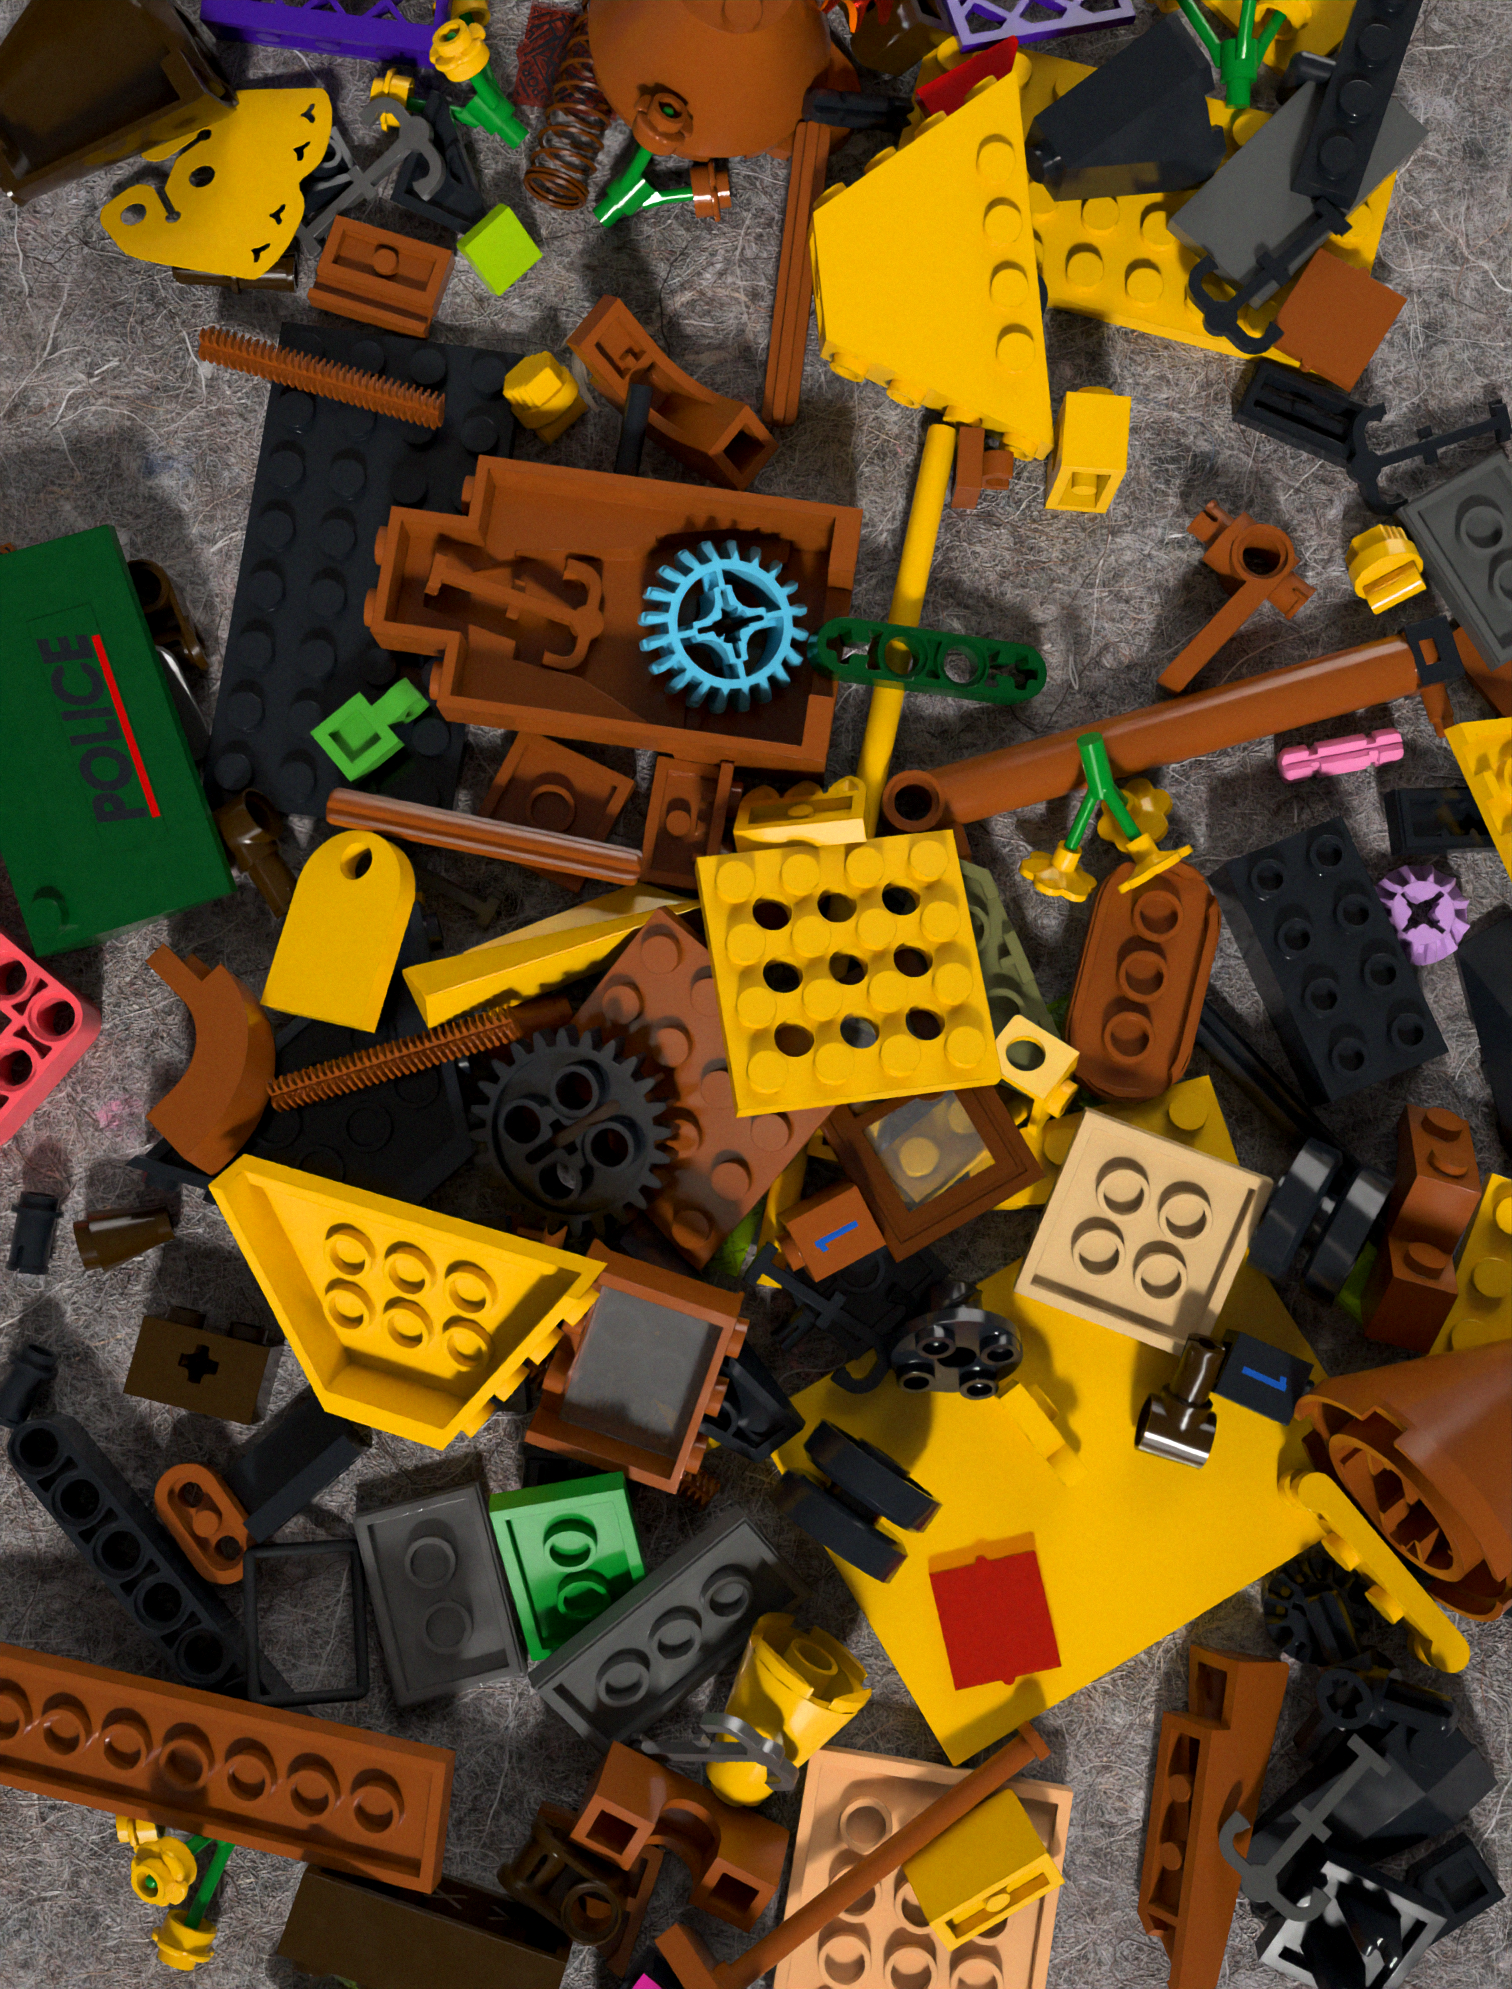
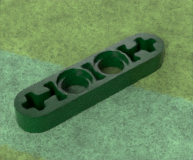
M835 617L818 627L809 637L806 648L808 661L813 670L821 677L833 681L1001 705H1017L1038 695L1045 686L1047 679L1046 664L1041 654L1033 647L1025 644L851 617ZM841 635V645L846 648L860 650L866 645H870L867 655L851 654L838 663L837 653L827 649L826 643ZM889 641L901 642L909 648L913 663L908 674L896 673L888 667L884 652ZM948 650L960 651L967 657L971 672L965 683L953 681L947 675L943 661ZM1015 663L1016 672L1025 674V682L1015 686L1014 678L1010 676L996 674L987 678L989 669L1001 670Z

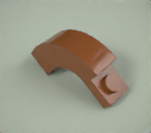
M604 294L567 339V345L593 374L588 381L622 416L624 414L629 383L654 388L645 436L680 463L704 478L727 489L743 492L779 448V444L747 404L709 390L670 360L618 297Z
M163 943L145 962L188 1006L196 1026V1045L193 1058L184 1076L145 1117L184 1159L214 1177L243 1147L255 1130L270 1097L266 1090V1082L273 1085L272 1078H274L276 1051L274 1036L265 1009L260 1005V1001L251 989L221 963L212 970L194 952H191L183 959Z

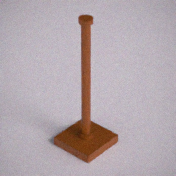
M1027 1720L1016 1728L1019 1733L1017 1737L731 1964L726 1959L720 1963L718 1962L698 1929L677 1922L654 1941L685 1989H746L1034 1758L1037 1757L1042 1762L1052 1753L1034 1727Z

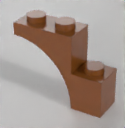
M1406 1103L1397 1122L1398 1152L1395 1173L1397 1181L1393 1188L1389 1211L1377 1254L1360 1294L1364 1337L1428 1355L1459 1295L1452 1253L1483 1193L1468 1120L1461 1119L1453 1112L1443 1108L1432 1107L1425 1109Z

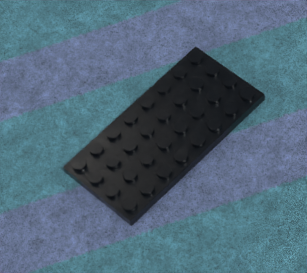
M282 321L278 346L282 345V351L289 347L290 355L296 349V357L301 352H304V359L309 354H312L311 362L312 359L319 356L318 364L326 358V366L333 360V368L338 363H341V371L342 368L349 365L348 373L353 367H356L355 375L363 369L362 377L370 371V379L372 380V377L378 374V382L383 376H386L385 384L393 378L392 386L400 380L401 389L407 382L408 391L413 385H416L415 393H417L420 387H423L422 395L430 389L429 397H432L435 391H437L438 400L444 393L445 418L442 426H437L433 430L430 424L426 428L423 423L420 426L417 425L415 420L413 423H410L408 419L403 421L400 416L396 419L393 414L390 417L385 412L380 414L378 409L376 412H373L371 408L366 410L363 405L361 408L357 407L355 403L352 406L348 403V400L346 403H343L341 399L336 401L333 396L329 399L326 394L322 397L318 392L316 395L313 394L311 389L309 392H306L303 388L299 390L296 385L292 388L289 384L285 386L281 381L278 384L274 379L272 380L202 785L208 804L213 807H222L245 789L253 788L269 798L280 816L327 822L326 807L329 795L335 788L340 787L369 794L384 793L398 800L457 812L470 724L446 721L436 706L437 700L430 698V677L434 662H444V657L382 649L371 634L370 627L364 624V604L369 588L378 587L381 565H377L375 562V541L379 527H388L391 506L468 517L467 514L462 513L461 509L462 489L465 477L467 475L475 476L478 456L486 455L513 459L519 420L511 410L512 405L503 395L505 376L526 356L525 354ZM406 677L430 705L416 718L393 730L405 745L360 783L355 785L349 781L310 732L358 692L363 694L373 705L391 687Z

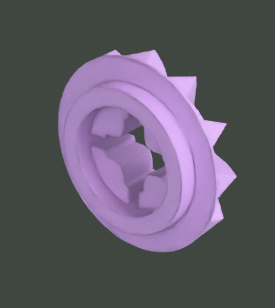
M1405 865L1388 873L1375 885L1374 888L1410 965L1432 964L1444 959L1458 949L1463 935L1470 927L1467 922L1466 909L1469 900L1463 897L1457 888L1455 877L1444 875L1435 870L1433 865ZM1434 897L1435 901L1431 904L1433 908L1428 913L1429 919L1433 922V928L1431 929L1428 925L1421 924L1403 932L1402 929L1408 924L1407 919L1412 914L1411 909L1406 905V900L1409 899L1412 903L1418 904Z

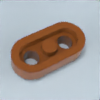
M187 1461L170 1468L162 1475L155 1488L154 1502L159 1516L203 1578L212 1583L222 1585L239 1581L243 1578L242 1559L245 1550L250 1546L260 1545L242 1524L249 1518V1515L221 1474L210 1464L202 1461ZM189 1482L197 1483L203 1490V1500L199 1505H193L185 1498L184 1490ZM224 1536H232L239 1542L240 1553L237 1558H229L223 1554L221 1541ZM256 1558V1566L261 1558Z

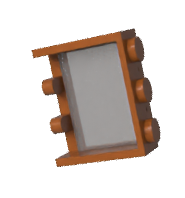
M595 1237L585 1257L607 1263L606 1267L591 1285L600 1296L573 1327L563 1320L561 1330H563L564 1335L560 1339L557 1351L542 1385L544 1391L538 1409L527 1429L524 1442L612 1473L623 1471L626 1478L676 1495L684 1470L697 1474L709 1440L708 1435L698 1432L704 1413L717 1417L730 1380L718 1375L724 1355L737 1359L745 1339L750 1320L738 1316L745 1292L738 1291V1294L617 1253L610 1250Z

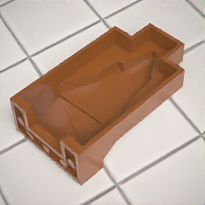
M486 455L478 456L475 476L467 475L464 480L461 509L462 513L467 514L468 517L391 506L388 527L380 526L376 536L375 562L377 565H381L378 587L369 588L366 595L364 624L370 627L371 634L382 649L444 657V662H434L430 677L429 693L432 700H437L436 706L446 721L672 754L674 759L719 767L722 760L735 762L733 775L795 785L804 780H809L824 789L840 681L821 677L814 671L808 661L806 648L809 637L818 627L835 617H849L860 548L863 519L862 508ZM736 540L739 547L740 560L747 549L752 546L760 548L762 557L759 567L761 569L770 562L778 560L782 562V569L775 578L776 582L779 585L790 580H795L798 583V589L786 596L789 605L793 606L800 603L808 607L805 615L792 619L793 627L804 628L810 634L806 641L790 643V647L797 650L804 658L801 665L796 667L782 665L789 674L791 682L783 688L775 687L769 683L772 690V700L759 704L750 695L749 710L740 713L735 712L729 699L723 713H710L707 694L704 701L698 707L690 708L686 706L685 697L689 688L687 685L677 693L669 695L664 690L666 682L673 676L671 671L667 669L664 672L652 675L648 670L652 662L661 659L658 648L650 651H641L639 646L641 640L655 635V628L643 627L637 623L639 614L658 610L647 603L642 597L645 589L649 587L664 589L658 582L655 572L663 565L677 570L674 555L683 549H687L696 558L697 545L703 541H711L719 555L724 542ZM438 549L448 553L447 567L508 588H512L515 579L527 583L526 594L575 611L584 605L587 593L586 586L578 578L563 580V569L568 558L585 563L597 572L602 583V595L598 610L604 617V628L596 638L590 640L585 659L575 669L568 672H558L540 667L541 656L545 649L549 653L562 657L571 655L575 636L572 634L569 625L520 609L517 620L504 617L507 604L445 583H441L437 596L424 593L434 552ZM724 578L725 585H732L736 599L743 606L748 608L761 607L758 600L748 589L733 580ZM698 579L691 585L681 601L677 620L678 627L691 624L699 617V596L704 594L701 579ZM720 618L713 622V625L698 631V633L703 634L714 631L717 637L725 634L723 640L725 642L727 635L733 633L735 629L748 624V622L743 621L732 624L729 618L723 621ZM767 628L754 631L749 636L747 642L748 659L743 661L746 675L757 665L763 655L767 642ZM841 635L826 643L827 649L837 653L838 663L843 660L845 649L840 642ZM698 646L684 647L689 658L699 668L713 676L724 678L722 668L715 669L714 661L705 649Z

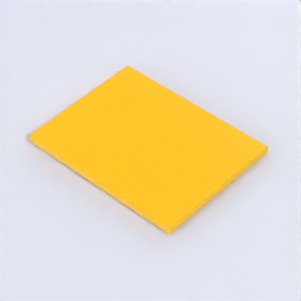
M1247 1247L1210 1337L1221 1342L1226 1329L1241 1331L1313 1364L1314 1367L1309 1379L1313 1380L1315 1385L1323 1379L1329 1378L1266 1275L1246 1265V1259L1250 1252L1249 1247ZM1025 1254L974 1286L978 1290L983 1291L981 1295L983 1310L999 1314L1010 1320L1019 1329L1022 1337V1361L1011 1375L998 1382L999 1389L1012 1378L1020 1382L1025 1389L1036 1383L1053 1403L1060 1415L1051 1421L1090 1472L1074 1486L1068 1489L1066 1485H1063L994 1396L982 1400H970L963 1397L960 1392L926 1391L923 1393H907L898 1388L896 1374L892 1369L888 1371L877 1388L865 1394L850 1393L832 1382L830 1377L836 1370L834 1369L788 1397L806 1423L803 1430L770 1454L781 1474L784 1473L787 1467H799L828 1483L830 1478L808 1460L803 1447L804 1442L819 1420L825 1418L855 1438L859 1439L862 1437L888 1454L911 1472L910 1477L927 1489L943 1504L924 1533L908 1532L882 1517L880 1522L903 1541L908 1557L889 1584L869 1576L826 1546L824 1547L953 1767L1009 1734L1024 1721H1030L1327 1536L1308 1511L1288 1506L1278 1494L1279 1479L1286 1471L1297 1468L1316 1471L1301 1443V1439L1313 1430L1309 1414L1301 1421L1297 1420L1293 1415L1289 1426H1285L1210 1393L1209 1398L1213 1403L1211 1411L1216 1413L1217 1424L1210 1454L1201 1469L1135 1450V1430L1144 1401L1151 1392L1160 1395L1163 1385L1171 1382L1180 1356L1013 1292V1283ZM872 1346L857 1361L853 1358L838 1368L845 1366L853 1378L864 1377L877 1360L875 1348Z

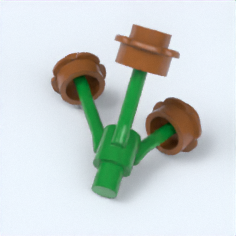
M658 93L655 96L650 94L641 96L635 104L634 108L637 115L632 123V132L637 143L622 172L606 187L608 195L592 209L594 215L609 229L624 214L631 217L640 207L648 210L663 204L694 200L696 219L715 217V223L720 222V209L732 208L728 171L727 169L715 170L713 159L710 158L708 165L690 167L692 186L658 190L653 181L644 172L653 154L668 156L673 154L678 147L683 146L685 139H690L693 134V123L688 116L686 106L674 95Z

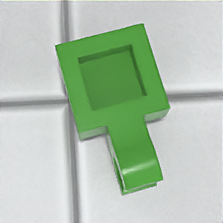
M405 677L391 687L373 705L363 694L358 692L310 733L349 781L357 785L405 745L393 730L416 718L430 704Z

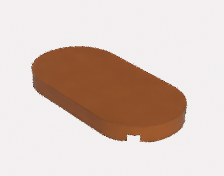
M1134 859L1123 863L1103 880L1092 901L1063 1018L1060 1038L1062 1042L1080 1052L1073 1076L1074 1080L1089 1094L1108 1103L1135 1105L1160 1096L1182 1077L1191 1058L1219 939L1221 909L1215 894L1212 895L1209 887L1204 883L1206 880L1204 876L1193 865L1182 859L1141 885L1121 894L1117 886L1130 877L1137 865Z

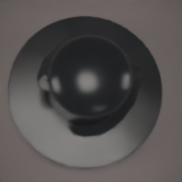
M961 1280L937 1282L928 1287L921 1295V1316L916 1317L899 1328L890 1341V1363L892 1370L896 1374L897 1386L907 1393H923L926 1391L960 1392L963 1397L970 1400L990 1398L999 1391L998 1382L1011 1375L1022 1361L1023 1344L1021 1333L1016 1325L1007 1318L983 1310L981 1296L983 1291L978 1290L971 1283Z

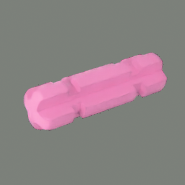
M1390 727L1372 731V734L1367 735V737L1360 733L1314 742V745L1310 746L1309 749L1305 744L1284 748L1277 754V767L1283 783L1291 784L1306 781L1309 777H1312V774L1316 778L1366 769V766H1370L1371 762L1374 767L1393 764L1403 757L1404 748L1399 731L1396 728Z

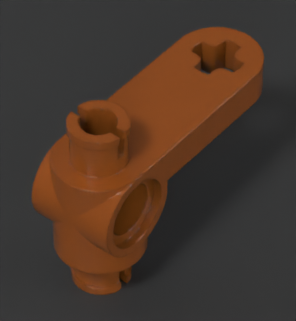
M1214 499L1206 505L1204 512L1201 511L1195 517L1186 531L1190 535L1193 534L1209 548L1202 557V560L1218 573L1220 584L1231 599L1157 679L1156 682L1174 698L1186 688L1266 600L1283 613L1284 617L1289 621L1317 591L1314 586H1310L1293 571L1301 560L1295 555L1290 538L1281 529L1269 524H1259L1245 511L1234 519ZM1256 554L1263 558L1268 565L1269 574L1258 575L1251 572L1243 562V555Z

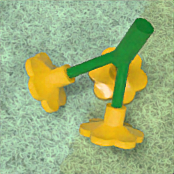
M1089 732L1080 736L1076 741L1088 788L1066 840L1058 842L1053 855L1042 851L1031 852L1028 859L1021 861L1019 872L1025 878L1032 880L1034 887L1046 895L1063 896L1073 902L1085 901L1088 894L1095 891L1097 881L1094 877L1084 872L1078 863L1082 854L1079 843L1097 800H1102L1101 807L1104 813L1097 824L1098 834L1104 841L1115 843L1122 853L1131 854L1137 864L1130 877L1117 886L1121 894L1141 885L1156 874L1173 866L1183 857L1193 852L1190 844H1187L1176 850L1159 851L1155 843L1161 841L1169 830L1166 816L1173 808L1172 798L1165 790L1155 789L1149 780L1141 777L1131 780L1124 789H1119L1114 784L1102 734L1099 732Z

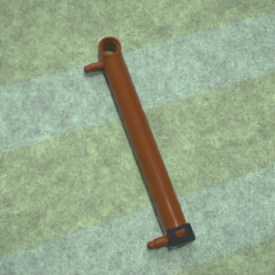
M1446 614L1403 626L1395 635L926 771H903L893 776L885 786L881 799L879 821L885 833L889 836L953 829L958 858L972 863V852L963 826L964 824L1088 788L1076 742L1083 734L1089 732H1099L1102 734L1114 781L1404 697L1405 701L1421 697L1428 720L1433 724L1436 736L1445 738L1446 735L1443 730L1455 725L1453 720L1454 711L1446 689L1466 673ZM904 794L918 795L926 802L928 814L926 817L916 821L904 819L895 808V800Z

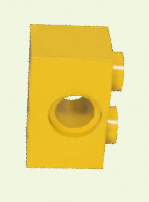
M1099 386L1083 387L1076 392H1066L1053 426L1055 447L1048 454L1044 509L1106 513L1126 473L1131 409L1130 396L1114 395L1112 390Z

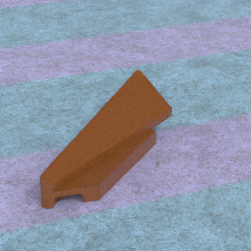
M1190 1645L1188 1713L1184 1711H1163L1137 1913L1146 1934L1161 1938L1171 1962L1170 1978L1166 1981L1169 1989H1215L1217 1986L1242 1877L1224 1859L1219 1847V1835L1225 1822L1238 1809L1247 1818L1251 1827L1246 1828L1242 1832L1235 1833L1233 1843L1236 1850L1246 1859L1290 1671V1666L1285 1661L1204 1645Z

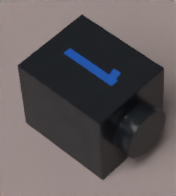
M1226 1329L1221 1343L1225 1346L1226 1353L1211 1393L1269 1420L1289 1426L1297 1401L1315 1385L1314 1381L1309 1379L1314 1365L1241 1331Z

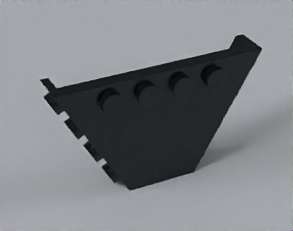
M419 900L413 904L375 1033L297 1016L274 1037L276 1051L274 1078L276 1080L281 1075L283 1077L287 1076V1073L292 1075L294 1071L299 1073L303 1068L305 1070L309 1069L310 1066L314 1068L315 1066L317 1067V1064L322 1065L326 1061L327 1063H332V1059L336 1061L339 1057L344 1058L348 1054L351 1056L355 1052L360 1053L361 1050H365V1052L369 1051V1048H376L377 1050V1045L380 1047L384 1046V1043H391L392 1045L391 1041L399 1042V1038H406L407 1041V1036L414 1037L415 1033L422 1036V1031H425L430 1035V1031L403 977L402 970L411 966L436 961L435 952L445 950L443 932L437 912L426 914L425 906ZM444 1024L439 1025L440 1028L443 1027L444 1030H445V1025H444ZM463 1053L462 1058H458L456 1055L455 1059L451 1061L448 1057L446 1063L441 1060L439 1065H436L433 1062L432 1067L429 1068L426 1065L423 1070L418 1067L416 1072L411 1070L407 1075L403 1071L400 1077L397 1074L394 1079L388 1076L387 1081L381 1079L378 1084L373 1082L371 1086H368L366 1083L364 1088L358 1086L355 1091L351 1088L349 1093L343 1091L342 1095L336 1093L333 1098L329 1095L326 1100L321 1098L320 1102L315 1100L312 1104L307 1102L304 1107L299 1105L297 1109L292 1107L290 1111L285 1109L283 1113L277 1111L272 1106L270 1096L263 1115L251 1136L235 1156L214 1177L184 1159L164 1137L146 1154L135 1155L125 1165L142 1170L143 1173L140 1181L156 1188L179 1192L181 1183L204 1189L206 1191L203 1201L218 1206L208 1184L243 1154H248L420 1207L479 1152L477 1141L469 1137V1132L484 1126L485 1122L484 1118L470 1111L471 1105L478 1103L479 1100L469 1102L467 1100L463 1077L473 1075L470 1054L466 1056Z

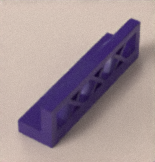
M202 0L199 19L217 40L437 70L435 64H432L429 59V51L433 45L432 39L435 32L443 24L450 21L453 0H436L433 26L407 22L396 7L403 0H381L362 16L346 14L337 0H309L302 7L285 5L282 0H274L276 4L260 2L262 0ZM330 3L336 12L321 9ZM390 11L397 21L381 18Z

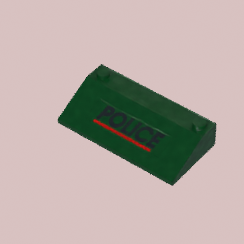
M109 524L0 555V851L36 957L81 952L238 891L115 526Z

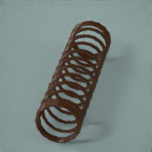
M582 0L581 2L584 15L578 17L574 23L577 37L571 39L567 45V53L570 59L564 61L559 68L562 82L556 84L552 90L555 104L549 106L544 113L548 126L541 129L537 135L538 144L541 149L533 152L529 160L532 168L526 170L525 176L522 179L526 190L532 196L545 204L563 210L583 208L587 203L586 200L590 192L581 180L565 172L550 167L536 166L535 160L537 156L544 153L555 164L579 175H593L597 172V169L588 157L566 148L545 147L543 143L545 133L552 131L561 141L583 152L599 153L605 148L602 141L596 135L585 129L564 124L553 125L550 118L552 111L559 108L570 120L590 130L606 131L612 127L609 118L594 107L582 103L560 102L558 100L560 88L566 85L568 90L576 97L583 98L586 103L594 106L598 102L593 99L588 101L584 95L572 86H588L601 91L597 83L581 79L567 80L565 75L567 66L573 63L583 75L597 82L595 76L578 63H593L592 57H574L572 50L575 43L580 41L591 52L589 43L585 41L589 40L588 34L581 35L580 25L588 16L587 4L589 0ZM597 103L598 108L613 109L610 104ZM564 107L590 112L605 121L606 125L600 126L583 121ZM558 130L572 131L584 135L597 143L599 147L592 148L578 144L561 134ZM552 153L565 154L585 162L592 169L584 170L573 167L556 158ZM531 178H539L554 190L580 199H567L551 194L537 186ZM552 181H556L564 186H567L571 190L563 188Z

